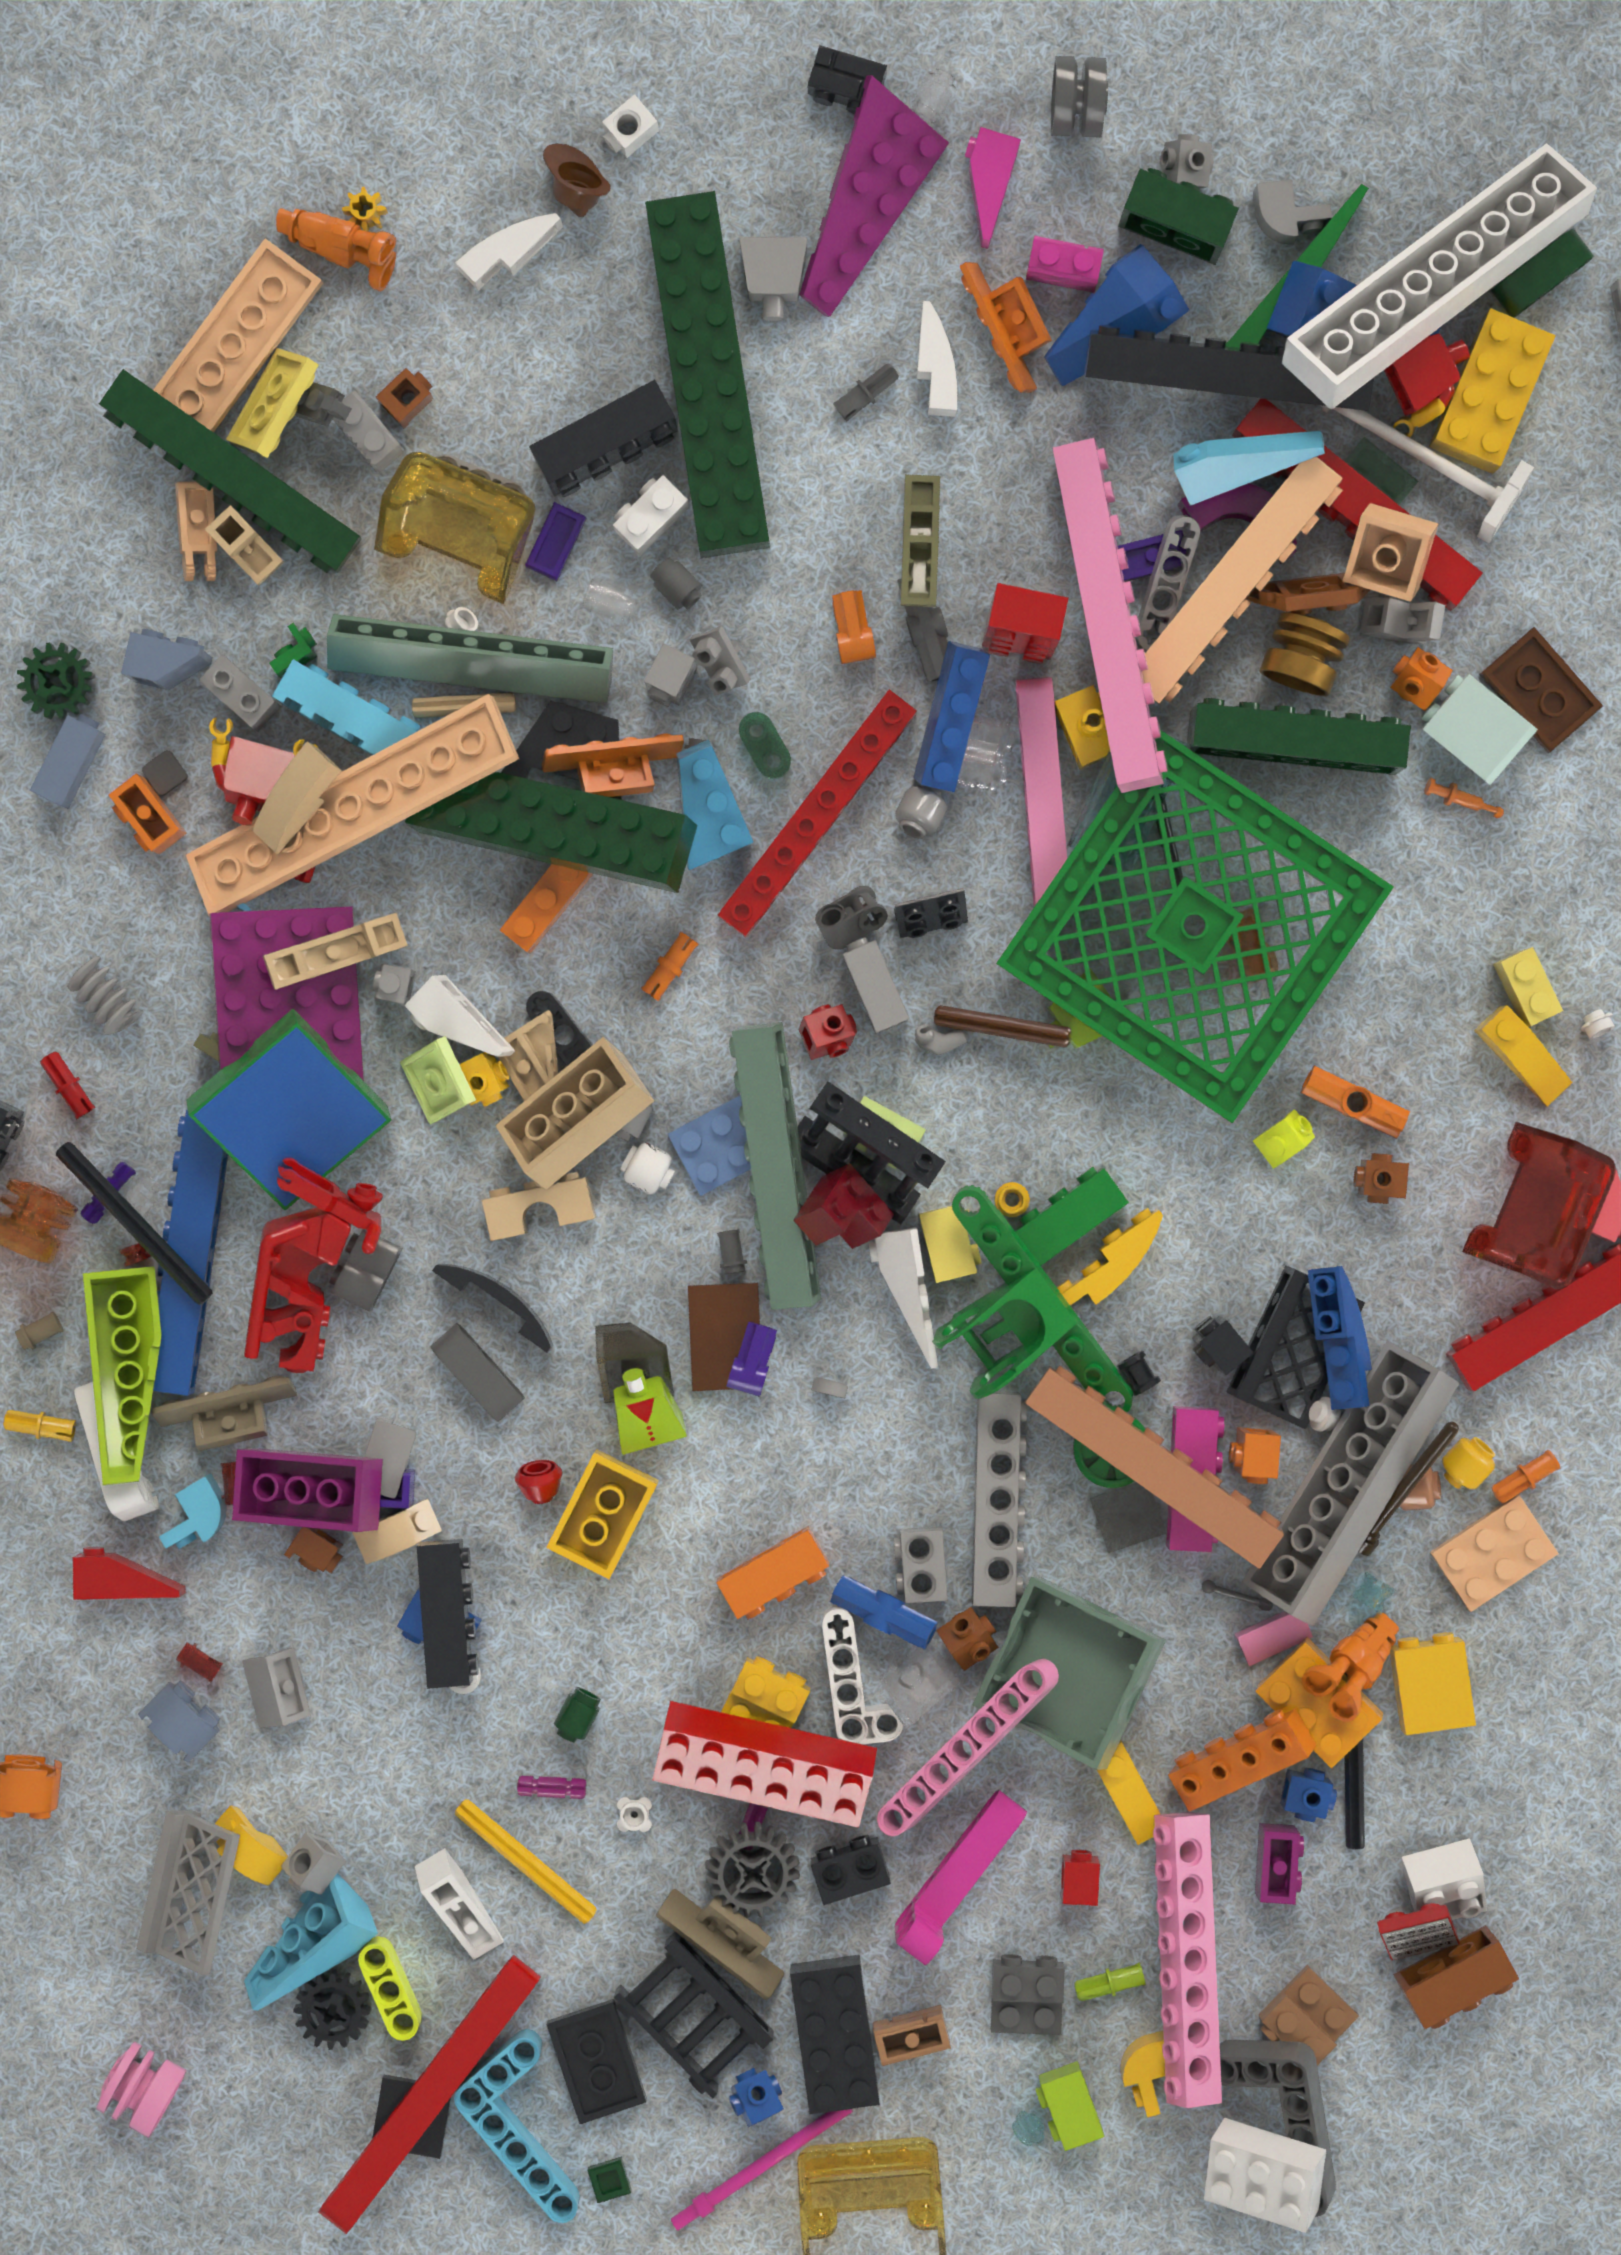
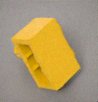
M1094 685L1054 701L1056 716L1079 770L1111 757L1100 693L1096 692Z

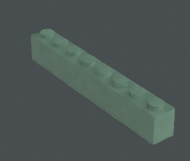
M333 614L327 632V669L339 670L346 673L372 674L380 677L405 678L413 681L479 687L486 690L512 691L519 694L545 695L553 698L585 700L587 702H608L613 668V648L338 614Z
M783 1022L742 1026L732 1031L729 1048L732 1057L736 1058L737 1071L734 1075V1083L737 1092L741 1093L742 1106L739 1110V1118L742 1127L746 1129L747 1141L744 1145L746 1160L751 1164L752 1176L749 1179V1188L751 1195L756 1199L757 1210L754 1214V1223L757 1231H760L762 1245L759 1248V1258L761 1264L765 1265L767 1276L764 1282V1293L766 1299L770 1300L771 1310L812 1307L822 1298L814 1243L793 1221L807 1200V1192Z

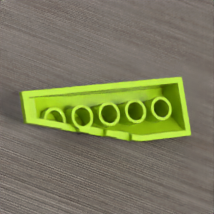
M155 1266L83 1273L103 1486L139 1482L161 1343Z

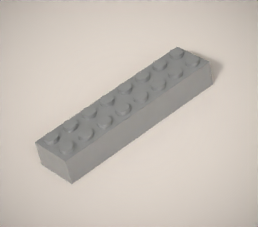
M1388 1340L1373 1363L1372 1370H1369L1366 1375L1370 1406L1345 1410L1279 1520L1282 1523L1278 1528L1285 1535L1262 1567L1258 1569L1252 1564L1242 1581L1243 1584L1291 1616L1311 1626H1314L1459 1385L1458 1381Z

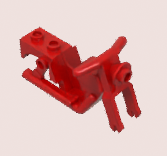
M290 1157L283 1159V1162L287 1166L292 1167V1169L278 1166L279 1174L284 1178L277 1177L278 1186L282 1190L289 1191L316 1206V1208L273 1219L263 1226L244 1356L249 1359H257L260 1342L268 1343L277 1336L297 1330L302 1332L298 1341L288 1348L280 1349L279 1367L285 1368L292 1373H305L306 1371L314 1372L316 1359L323 1360L325 1339L319 1338L321 1326L328 1327L330 1306L324 1305V1292L321 1291L322 1288L309 1282L308 1276L320 1264L327 1263L330 1266H334L338 1263L350 1234L351 1224L360 1229H367L362 1243V1251L365 1254L374 1253L381 1234L382 1219L381 1215L378 1212L372 1211V1209L383 1199V1195L377 1191L376 1186L367 1183H358L355 1188L348 1189L347 1194L340 1191V1188L335 1183L299 1164L297 1160ZM268 1288L289 1299V1304L276 1309L266 1308Z

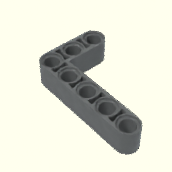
M1225 2040L1221 2042V2085L1278 2088L1286 2137L1326 2149L1319 2210L1315 2217L1323 2215L1336 2191V2181L1314 2051L1310 2046L1302 2042Z

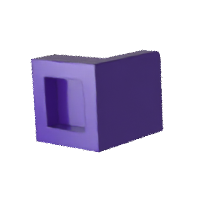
M405 1469L398 1494L395 1498L380 1496V1507L410 1508L414 1504L415 1469Z

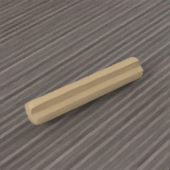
M514 693L490 694L494 697L500 713L516 711V697ZM487 694L414 698L412 700V714L416 718L447 716Z

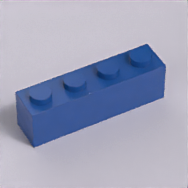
M948 641L913 776L921 785L955 792L991 655L982 648Z

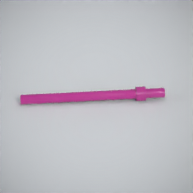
M853 2110L826 2112L709 2193L702 2192L692 2199L693 2204L671 2218L672 2224L679 2231L699 2216L702 2218L706 2217L715 2210V2205L851 2114Z

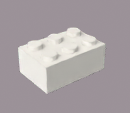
M1224 2118L1211 2138L1204 2200L1306 2233L1319 2210L1326 2149Z

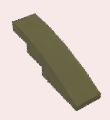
M905 474L900 606L936 607L940 476Z

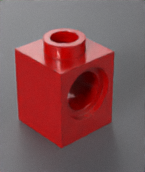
M1071 1850V1855L1062 1854L1060 1892L1062 1904L1098 1906L1100 1862L1098 1856H1092L1091 1851Z

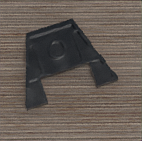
M551 700L517 748L516 752L519 759L505 766L501 773L528 779L531 767L542 770V761L546 749L562 744L570 747L585 745L592 741H602L603 743L620 741L619 720ZM577 769L550 772L580 781ZM622 796L610 797V798L622 800Z

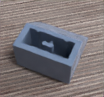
M142 629L141 634L130 632L121 674L135 683L171 690L211 665L213 657L204 651V646L198 645V641L177 637L176 642H173L169 638L164 637L163 633Z

